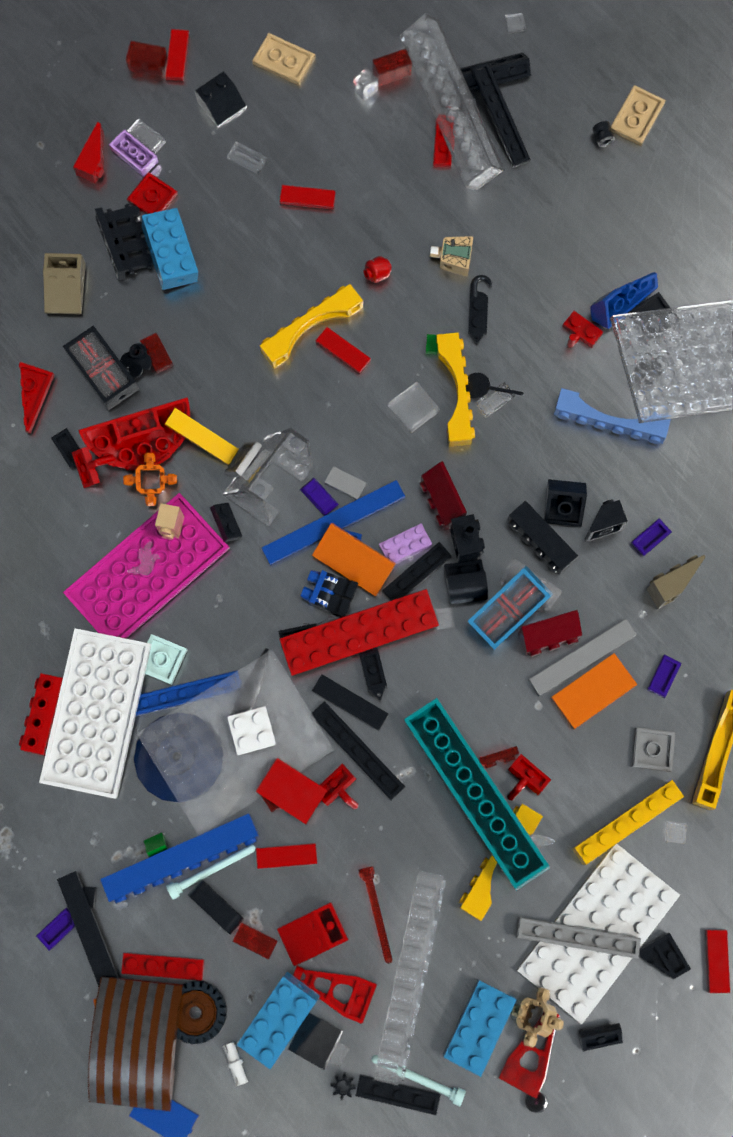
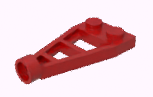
M296 966L293 974L295 978L319 994L320 1000L343 1017L361 1024L363 1023L377 984L358 976L306 970L300 966ZM304 973V974H305V979H304V980H300L302 974ZM320 977L331 981L328 993H323L314 987V982L317 978ZM338 984L350 985L352 987V994L346 1004H342L333 996L334 987Z
M541 1018L535 1024L534 1028H538V1025L542 1026V1022H540ZM553 1029L552 1034L547 1036L543 1050L524 1045L522 1040L507 1059L499 1079L537 1099L546 1080L555 1030ZM528 1051H534L539 1056L538 1068L534 1072L520 1065L521 1058Z

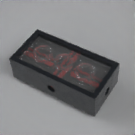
M94 325L63 345L69 358L108 410L139 390L135 380Z

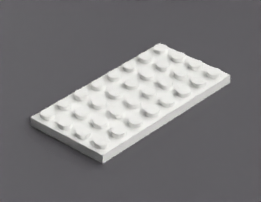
M74 628L39 783L115 799L118 798L152 644Z
M616 844L606 854L554 923L641 938V948L679 898L680 894ZM538 942L517 971L538 989L541 987L550 990L549 998L580 1024H583L632 958Z

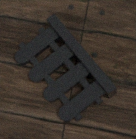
M126 204L125 208L114 211L111 208L107 209V213L103 212L102 207L95 209V219L118 281L125 279V272L133 274L136 269L144 267L152 269V265H154L151 254H147L146 249H149L146 238H141L140 235L144 233L142 221L135 222L134 219L139 217L140 209ZM130 220V224L117 226L118 222ZM134 235L136 237L135 240L123 242V238ZM139 251L142 253V255L132 258L128 256V254Z

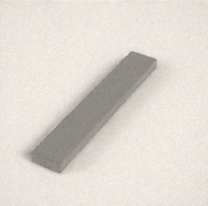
M625 619L529 679V682L540 697L631 640L637 634L628 620Z
M519 917L516 938L636 959H639L641 938L522 917Z

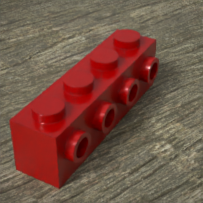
M40 673V677L36 679L34 685L36 689L35 696H32L29 704L31 711L29 716H26L24 727H26L25 733L21 735L19 741L20 750L45 756L63 678Z

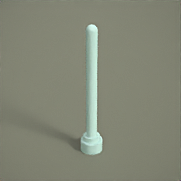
M249 845L180 883L177 881L167 884L166 888L171 898L174 900L187 887L253 853L256 847Z
M378 1055L372 1056L373 1063L450 1097L449 1100L453 1101V1104L461 1106L466 1090L459 1087L458 1089H451Z

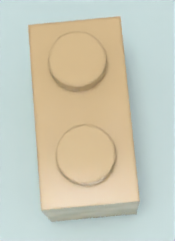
M161 503L155 526L163 538L173 540V538L179 539L184 515L180 507Z

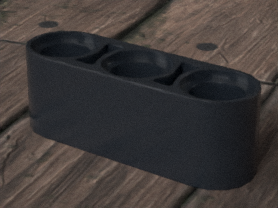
M202 879L188 894L199 907L229 934L244 920L232 906Z

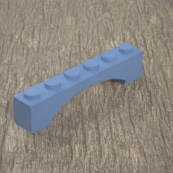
M563 388L560 390L554 415L563 420L571 419L575 420L578 424L594 425L595 428L601 430L609 429L615 434H628L634 439H647L653 444H663L671 420L669 416L654 412L650 417L640 419L613 417L599 412L586 404L579 397L578 392Z

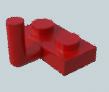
M576 311L571 313L562 326L572 333L567 342L569 348L574 347L579 339L592 348L603 335L601 329Z
M88 447L72 452L83 488L100 483L95 468L112 463L115 460L113 455L92 460Z
M520 754L508 769L519 779V782L508 793L507 798L514 800L525 786L539 795L551 779Z
M343 763L320 784V786L327 790L322 801L325 805L329 806L340 796L352 809H357L358 803L345 791L356 778Z

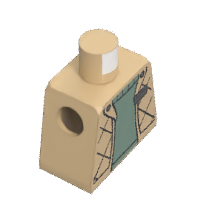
M445 237L442 247L431 246L430 257L441 258V269L468 276L473 237Z

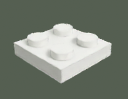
M266 706L227 717L237 756L276 745Z

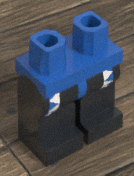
M311 570L307 581L316 584L314 590L304 587L300 595L301 598L308 601L310 606L338 618L346 616L358 588V583L327 573L324 570L321 573Z

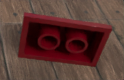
M443 461L421 475L420 488L429 497L427 502L430 509H434L437 514L435 520L439 527L442 526L443 530H447L450 527L451 519L466 516L467 511Z
M578 610L522 626L518 636L524 654H530L533 657L541 654V650L549 649V651L560 648V645L567 643V645L578 643V639L582 636Z

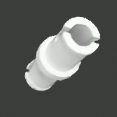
M235 1041L222 1046L228 1061L227 1067L231 1070L235 1086L247 1083L248 1080L242 1067L243 1060L239 1058Z

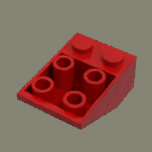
M332 902L277 929L293 966L301 964L349 940Z

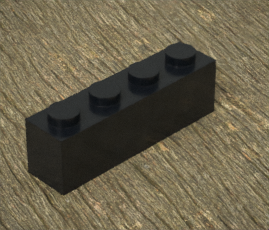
M526 500L508 516V525L511 529L517 530L527 545L531 544L535 549V554L548 562L547 566L552 572H557L560 575L577 559L578 555Z

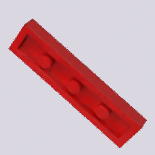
M123 953L121 974L202 981L205 959Z

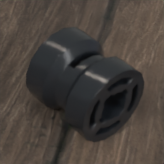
M609 121L599 122L592 128L594 135L597 136L596 141L600 147L607 146L615 140L613 132L610 131Z

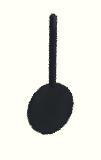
M482 373L468 375V385H465L466 392H470V398L472 399L484 397L489 390L524 395L520 391L490 386L488 377Z

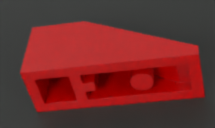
M99 122L96 123L73 166L77 176L96 183L104 172V131Z

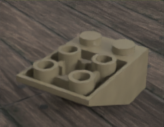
M45 253L43 267L45 314H82L86 265L82 254Z
M695 555L689 558L683 566L678 564L672 567L666 575L660 573L653 577L646 590L657 609L673 602L683 592L705 559V555L699 558Z

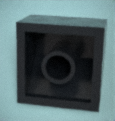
M224 71L195 90L198 104L217 127H220L247 108L235 84Z
M548 479L544 520L548 524L582 527L587 498L586 483Z
M611 499L602 503L603 505H601L585 537L586 542L622 531L628 520L620 500L614 501Z

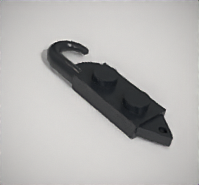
M485 275L475 276L470 284L468 334L472 336L476 345H478L484 335H487L488 296L483 292L477 291L478 282L481 280L486 281L489 287H492V281Z
M375 647L359 653L367 690L381 701L384 690L387 688L379 651Z

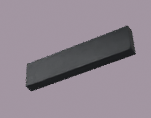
M438 542L385 587L382 593L389 601L408 595L448 561L452 555Z
M323 674L312 689V692L378 731L389 713Z
M361 1074L356 1091L357 1097L432 1115L437 1114L441 1095L440 1093Z

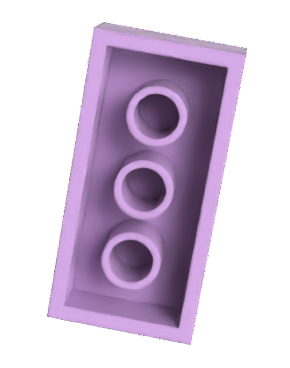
M125 129L109 144L111 151L143 177L159 162L154 153Z
M422 523L379 544L382 554L396 564L432 547V542Z

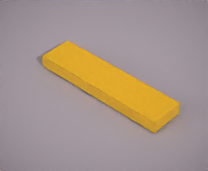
M176 408L164 424L227 465L231 463L239 450Z

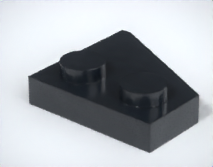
M669 932L644 946L639 951V957L672 979H676L691 970Z

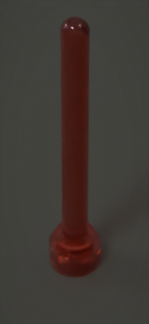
M374 866L359 869L360 878L362 877L366 883L384 960L387 964H391L393 958L373 882L374 874H376Z

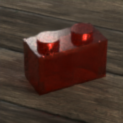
M131 41L126 56V63L128 69L134 72L141 71L150 75L163 76L168 57L165 47Z
M406 49L372 60L373 74L378 86L412 75V62Z

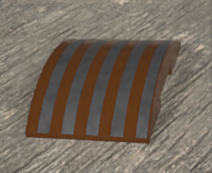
M101 977L94 1010L89 1050V1102L171 1111L175 1075L174 1059L183 985Z

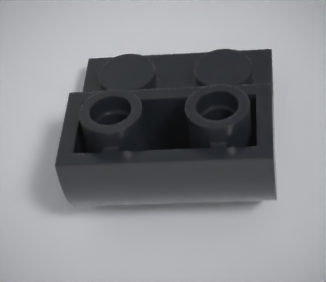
M482 559L444 564L450 604L488 599L487 578Z

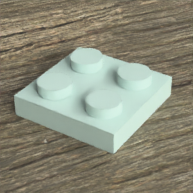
M151 634L147 642L152 645L145 674L172 685L185 657L187 648Z

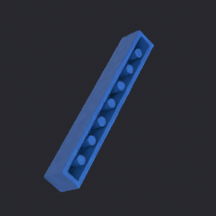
M248 813L100 880L108 901H115L118 904L127 900L126 896L129 894L139 895L146 891L145 887L159 886L164 883L163 879L170 876L171 879L183 875V870L188 868L190 871L201 867V862L206 860L209 863L220 858L219 854L224 852L227 855L238 850L237 846L244 843L245 846L257 842L256 838L260 836L251 815Z

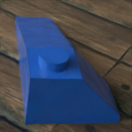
M657 273L648 274L602 296L590 306L592 321L609 329L658 288Z

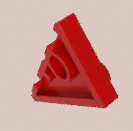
M20 362L21 395L24 408L23 419L25 431L31 434L55 375L53 372Z

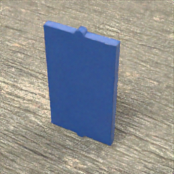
M173 1099L171 1111L133 1107L129 1117L163 1137H187L188 1134L192 1133V1127L199 1116Z

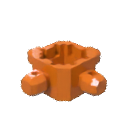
M146 453L144 456V463L146 465H140L136 469V476L132 474L123 476V484L126 486L136 484V490L141 495H147L145 497L147 507H152L156 505L157 497L155 495H160L165 490L166 483L168 485L177 484V475H165L162 466L154 465L156 463L154 453ZM141 471H160V488L141 489Z

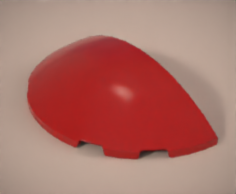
M188 397L78 431L85 445L99 458L109 455L114 456V462L108 465L126 470H136L140 465H146L144 463L146 453H154L156 461L154 465H159L170 458L185 439V437L164 424L175 408L190 417Z

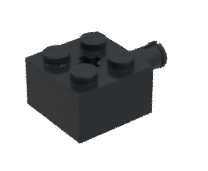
M474 514L451 519L449 530L457 563L480 560L481 555L484 553L485 544L483 538H479V520H475Z

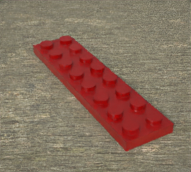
M424 589L279 638L291 676L437 627L439 624L428 591Z

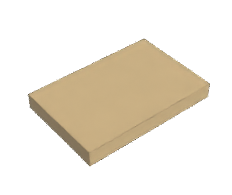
M268 33L253 58L252 64L299 86L316 57L314 53Z
M634 85L613 121L610 131L641 146L666 100Z

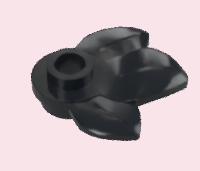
M141 343L133 344L129 352L124 353L120 359L123 366L129 368V373L134 380L141 376L143 369L150 370L152 365V359L147 354V348Z

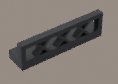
M524 52L487 61L497 84L531 76L530 60ZM483 63L456 69V75L460 78L462 92L478 89L471 73V68Z

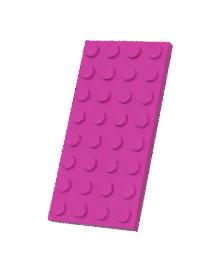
M180 493L166 503L180 507L184 515L179 539L173 538V540H169L160 535L155 526L158 515L157 511L63 592L98 633L127 639L230 549Z

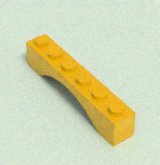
M351 284L346 287H340L333 296H327L322 300L321 304L308 309L305 315L296 317L289 326L280 328L273 337L264 339L260 345L261 353L273 369L289 359L295 342L308 328L318 322L331 318H349L363 308L362 298Z
M459 332L436 335L438 359L451 373L457 390V406L447 424L449 447L471 445L472 439L475 438V430L470 425V421L473 420L472 409H468V403L471 400L470 392H466L465 386L468 385V375L464 374L463 367H466L465 356L461 354V350H464L463 338H459Z
M732 689L726 692L691 803L707 810L716 809L727 760L733 744Z
M673 780L668 781L628 811L577 844L572 850L583 865H587L682 799L684 795Z
M521 804L520 807L515 806L513 809L514 814L528 835L533 834L543 816L524 804ZM492 854L489 859L484 858L479 867L482 869L479 876L474 875L469 884L472 888L468 894L464 892L459 900V903L462 904L460 909L479 921H482L492 904L490 894L491 879L497 864Z

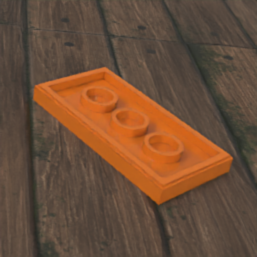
M334 523L330 524L312 554L313 557L344 577L357 582L358 586L374 596L378 595L396 565L395 562Z
M613 653L553 695L551 699L572 728L576 729L638 684L615 653Z

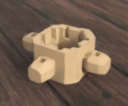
M541 987L536 993V1000L527 997L522 1000L521 1005L515 1004L511 1011V1015L517 1017L516 1023L518 1028L527 1031L524 1034L523 1043L530 1047L536 1045L537 1035L547 1037L552 1034L553 1029L562 1030L564 1021L557 1017L555 1007L546 1003L547 1000L549 1001L550 990ZM535 1007H541L543 1012H545V1016L542 1015L540 1021L542 1026L538 1025V1028L531 1027V1023L528 1022L533 1015L531 1010L535 1009Z

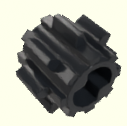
M346 1072L343 1073V1077L335 1075L337 1082L330 1084L331 1087L335 1088L333 1096L339 1094L341 1095V1100H343L344 1095L351 1098L350 1090L356 1089V1086L351 1084L354 1077L348 1079ZM340 1081H346L349 1089L341 1091V1087L337 1086Z

